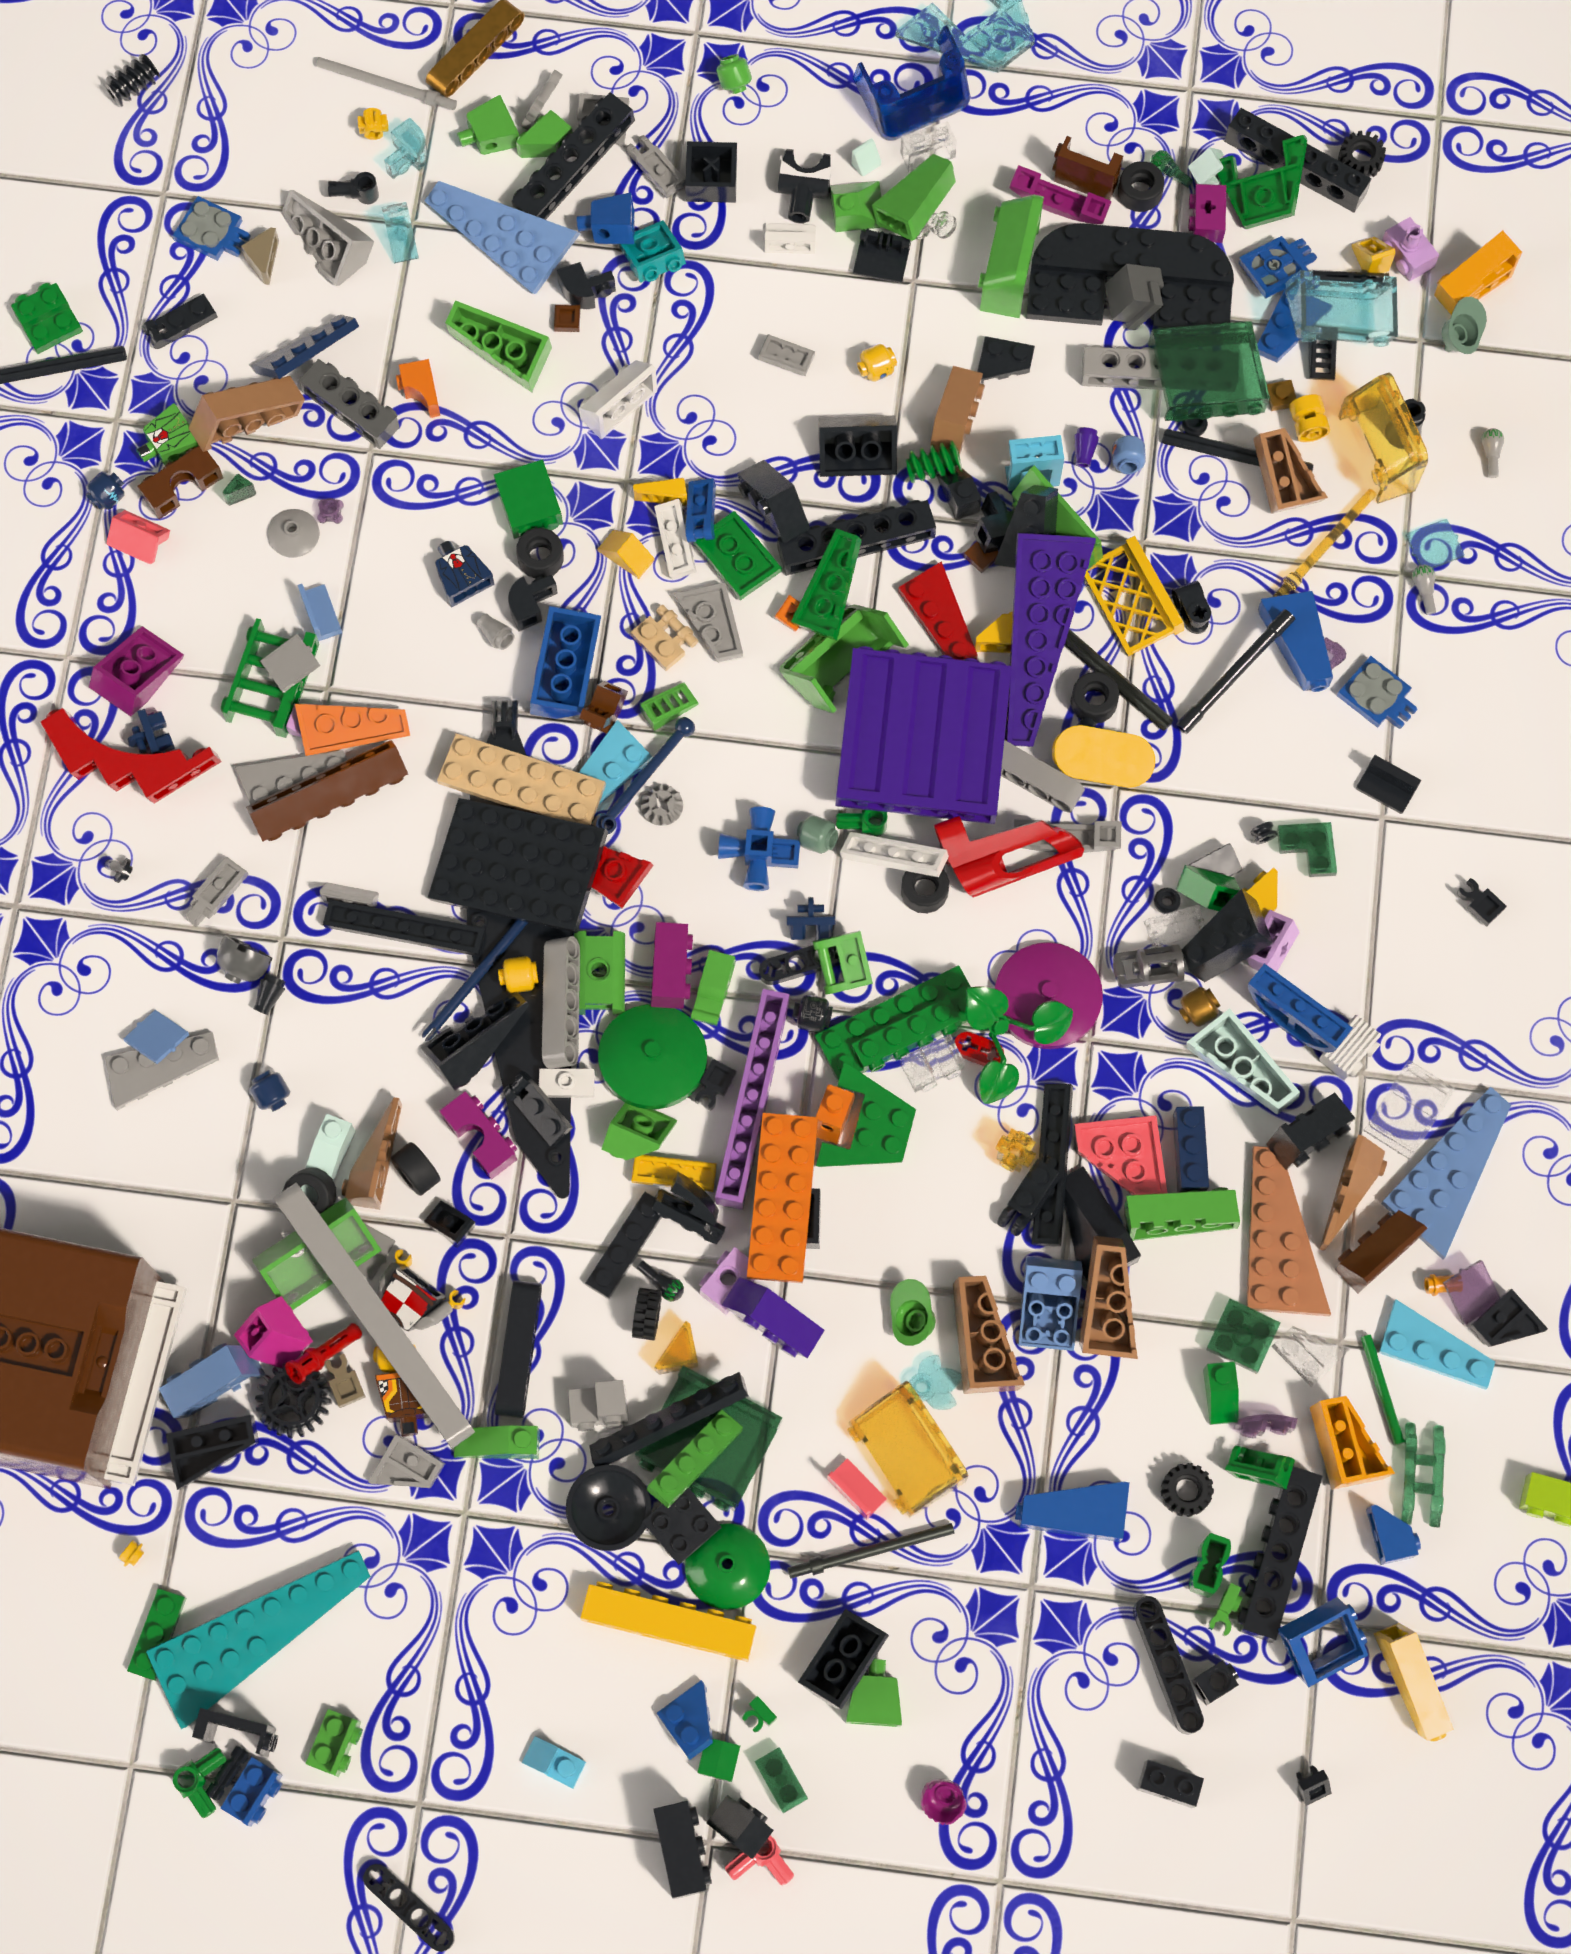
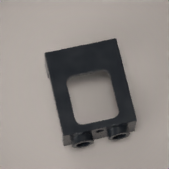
M200 1708L192 1734L193 1738L213 1744L217 1727L220 1725L259 1735L256 1754L268 1758L269 1753L275 1751L278 1742L275 1728L266 1724Z

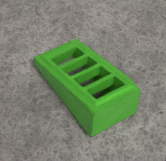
M684 682L639 705L641 713L652 729L656 731L699 705V703ZM682 692L689 702L683 703L678 694ZM674 698L679 706L675 708L669 699ZM665 702L670 711L666 712L661 704ZM657 708L661 715L656 716L653 709Z

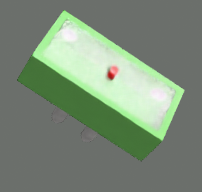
M346 1197L320 1214L357 1267L382 1251ZM296 1231L292 1233L285 1232L282 1235V1240L252 1259L277 1298L282 1296L292 1310L333 1284Z

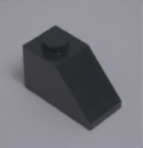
M956 467L955 474H951L948 470L945 476L940 474L936 476L955 520L980 512L982 500L972 476L963 468V472H961L959 467Z

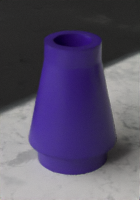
M1081 427L1074 434L1076 466L1083 468L1091 466V460L1099 441L1097 430Z

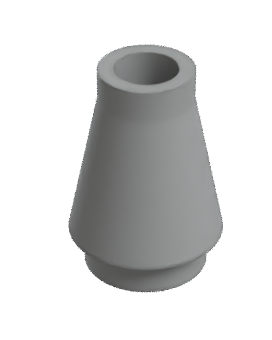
M487 613L478 619L477 626L481 628L494 648L504 650L512 644L515 638L512 628L492 618Z

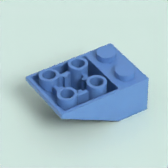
M1026 1256L1018 1346L1074 1351L1083 1273L1081 1261Z

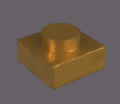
M1292 379L1266 385L1265 389L1271 411L1287 409L1290 403L1297 399Z

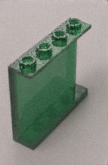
M1252 321L1152 329L1148 347L1154 349L1167 406L1164 417L1165 421L1174 420L1181 422L1186 419L1199 418L1205 420L1211 417L1224 416L1229 418L1235 415H1258L1265 413L1270 397Z
M682 1366L678 1373V1379L662 1409L716 1382ZM746 1398L721 1409L743 1427L742 1432L689 1486V1489L696 1497L703 1499L706 1496L714 1500L712 1505L724 1512H728L729 1509L736 1511L783 1422V1417ZM721 1410L640 1449L639 1452L636 1451L635 1458L639 1461L637 1465L651 1473L654 1469L662 1472Z

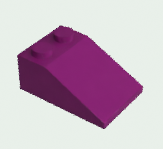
M142 626L93 667L89 688L129 716H132L151 699L181 662L184 654Z

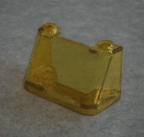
M907 1380L848 1422L850 1427L847 1431L855 1443L860 1441L867 1447L894 1489L897 1498L893 1502L901 1515L906 1513L909 1518H912L967 1482L969 1475L965 1466Z

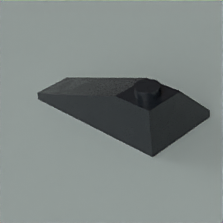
M516 992L489 1006L486 1014L476 1018L473 1015L466 1018V1024L454 1031L451 1027L445 1029L424 1044L421 1049L454 1090H457L459 1087L467 1085L471 1078L478 1074L529 1007V1004Z

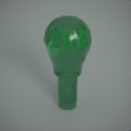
M1159 150L1152 154L1150 163L1156 165L1162 174L1170 178L1174 177L1189 188L1194 180L1179 169V166L1167 151Z

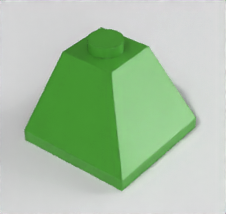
M879 181L830 185L835 232L883 228L877 225L872 204L881 198Z
M624 1103L609 1124L601 1150L610 1153L613 1157L624 1160L659 1150L678 1120L656 1110L637 1108Z

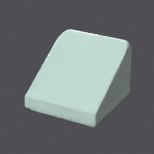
M872 138L852 150L851 165L862 177L881 165V159L875 141Z

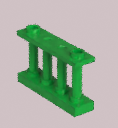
M256 618L254 625L250 626L247 631L246 640L248 642L228 697L225 696L222 700L221 712L228 723H232L235 713L271 722L276 736L287 738L288 731L286 726L294 704H299L309 675L284 693L279 687L247 679L252 665L265 669L260 662L263 657L256 656L260 642L280 647L289 640L288 638L264 632L265 628L262 620ZM306 632L303 642L306 646L312 648L311 653L315 657L320 645L317 635ZM246 689L279 698L281 703L278 710L271 712L239 703L243 690Z

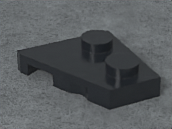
M985 336L977 371L983 373L981 384L984 383V380L997 377L998 380H1001L1011 375L1030 373L1035 345Z
M1508 1289L1470 1325V1328L1488 1347L1548 1330L1545 1324L1513 1289Z

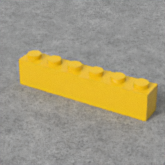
M597 1581L596 1586L591 1584L588 1586L580 1617L584 1622L749 1662L757 1629L756 1625L751 1624L752 1619L742 1616H735V1620L724 1618V1612L714 1609H708L707 1613L696 1611V1605L680 1602L679 1606L668 1604V1598L652 1595L651 1599L640 1597L641 1592L633 1589L624 1588V1592L612 1590L613 1585Z

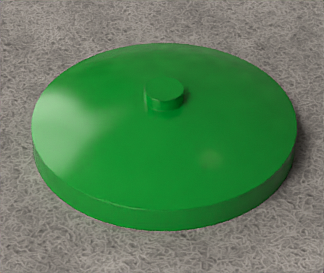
M651 1004L636 1006L618 1015L605 1029L598 1049L599 1069L608 1089L623 1102L642 1109L668 1108L688 1098L700 1085L707 1066L706 1042L697 1024L680 1010L651 1007Z

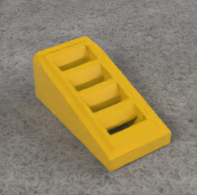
M684 478L633 485L635 501L663 504L679 499L682 506H687Z

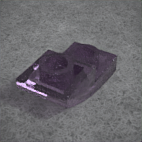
M1274 1414L1247 1416L1238 1419L1234 1429L1239 1430L1240 1435L1256 1439L1257 1436L1261 1437L1265 1433L1266 1427H1269L1270 1432L1286 1436L1287 1433L1291 1434L1295 1430L1298 1418Z

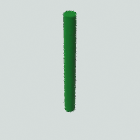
M1371 1334L1360 1337L1394 1446L1405 1443L1372 1336Z

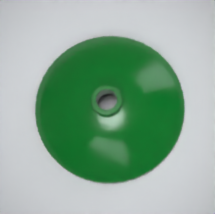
M724 1523L720 1524L721 1529L685 1559V1573L692 1592L703 1603L720 1610H734L752 1603L763 1592L770 1575V1558L763 1541L753 1531L741 1525ZM725 1559L733 1562V1566L730 1569L722 1567V1562Z

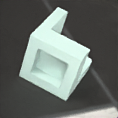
M1209 147L1188 166L1198 184H1219L1215 175L1223 169V165L1219 160L1224 155L1222 150Z

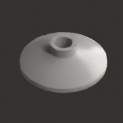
M290 509L279 513L273 518L268 527V540L271 547L278 554L289 558L301 557L311 552L317 545L320 536L319 526L315 518L308 512L299 509ZM291 527L297 528L294 532H289L288 529Z

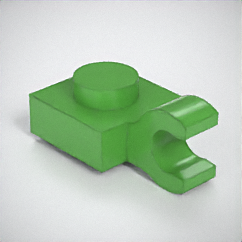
M1233 1583L1227 1585L1216 1614L1209 1622L1208 1629L1212 1630L1216 1622H1222L1225 1626L1222 1636L1225 1637L1230 1633L1232 1625L1228 1616L1231 1611L1236 1613L1243 1598L1238 1595L1241 1587Z

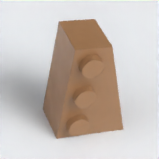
M953 366L934 421L930 446L933 445L936 451H939L940 443H943L946 449H949L950 441L953 440L958 448L959 455L961 454L966 434L970 435L973 420L971 418L977 415L979 402L976 401L977 399L981 400L985 389V385L981 384L983 373Z

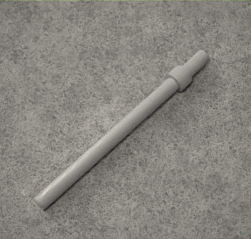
M322 57L317 58V67L423 100L425 104L436 107L439 105L451 110H455L457 107V100L441 96L437 91L431 89L425 91Z

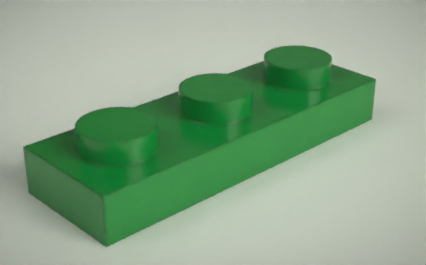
M158 1588L127 1672L156 1681L157 1675L146 1650L173 1637L187 1598Z

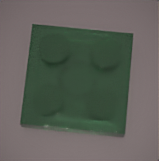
M1229 1299L1206 1350L1230 1362L1235 1361L1236 1365L1257 1374L1281 1322L1233 1299Z

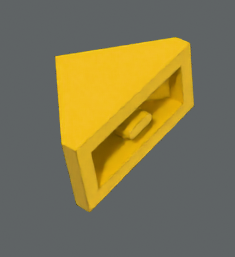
M1375 236L1351 244L1362 270H1367L1370 273H1385L1390 270L1396 254L1395 248Z
M613 530L597 549L598 552L637 579H640L654 562V557L636 536L629 532Z

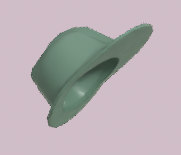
M1464 297L1456 304L1451 318L1444 324L1441 332L1443 342L1445 343V351L1472 354L1477 350L1487 322L1485 308L1478 299Z

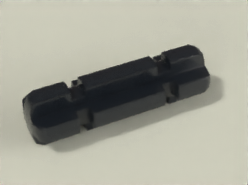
M237 1745L230 1754L232 1757L223 1764L214 1778L216 1781L214 1784L211 1782L206 1790V1794L215 1801L220 1800L225 1792L224 1788H228L240 1770V1764H244L249 1756V1752L241 1746Z

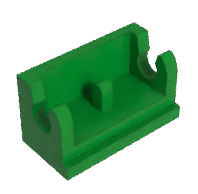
M1235 1445L1225 1470L1238 1479L1287 1489L1295 1459L1246 1447L1241 1448V1446Z

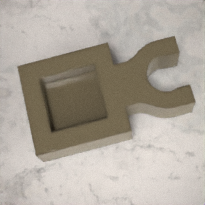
M345 1354L339 1355L342 1361L339 1368H333L330 1360L325 1361L327 1369L335 1376L334 1379L328 1382L339 1408L366 1398L356 1371H347L348 1360Z

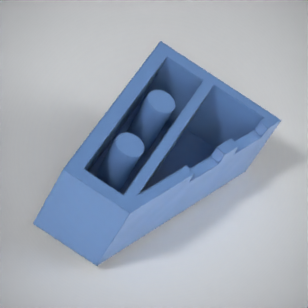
M223 1343L211 1350L212 1354L207 1358H200L190 1363V1369L184 1373L179 1372L167 1378V1384L160 1387L159 1390L173 1418H187L217 1402V1398L228 1390L232 1389L235 1392L241 1389L240 1383L250 1377H257L259 1379L266 1375L259 1361L249 1358L241 1345H227Z

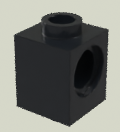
M1224 1660L1192 1679L1191 1682L1207 1706L1239 1686L1236 1681L1239 1676L1230 1663L1226 1665ZM1212 1674H1219L1223 1677L1224 1686L1222 1689H1216L1211 1685L1210 1677Z

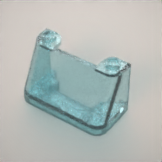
M1300 270L1285 283V294L1295 334L1298 338H1301L1302 342L1331 340L1373 343L1375 347H1385L1389 345V342L1398 337L1397 277L1384 276L1382 283L1373 282L1372 279H1367L1363 283L1320 280V276L1313 277V271Z

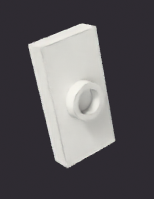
M539 1069V1087L548 1098H594V1069Z

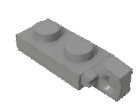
M225 857L193 894V900L190 903L192 909L185 916L187 921L197 927L205 917L210 919L213 914L215 915L249 875L248 872L230 858Z

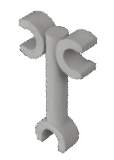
M554 69L542 91L528 110L520 125L527 131L532 127L563 74Z

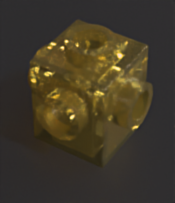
M1011 1129L1008 1136L1002 1135L995 1147L998 1150L996 1159L1000 1161L999 1164L1004 1169L1010 1172L1016 1170L1020 1173L1024 1166L1029 1168L1036 1156V1153L1033 1152L1036 1142L1025 1132ZM1011 1151H1017V1152H1019L1020 1157H1018V1156H1016L1015 1154L1011 1153Z

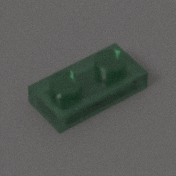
M780 1747L754 1761L783 1814L808 1800L806 1793Z

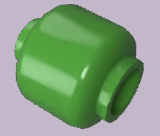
M739 54L722 58L716 68L722 89L732 90V94L745 91L747 89L746 85L752 80L748 62L745 58L739 57Z

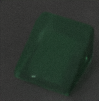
M236 474L222 491L226 504L229 506L257 494L254 484L240 474Z

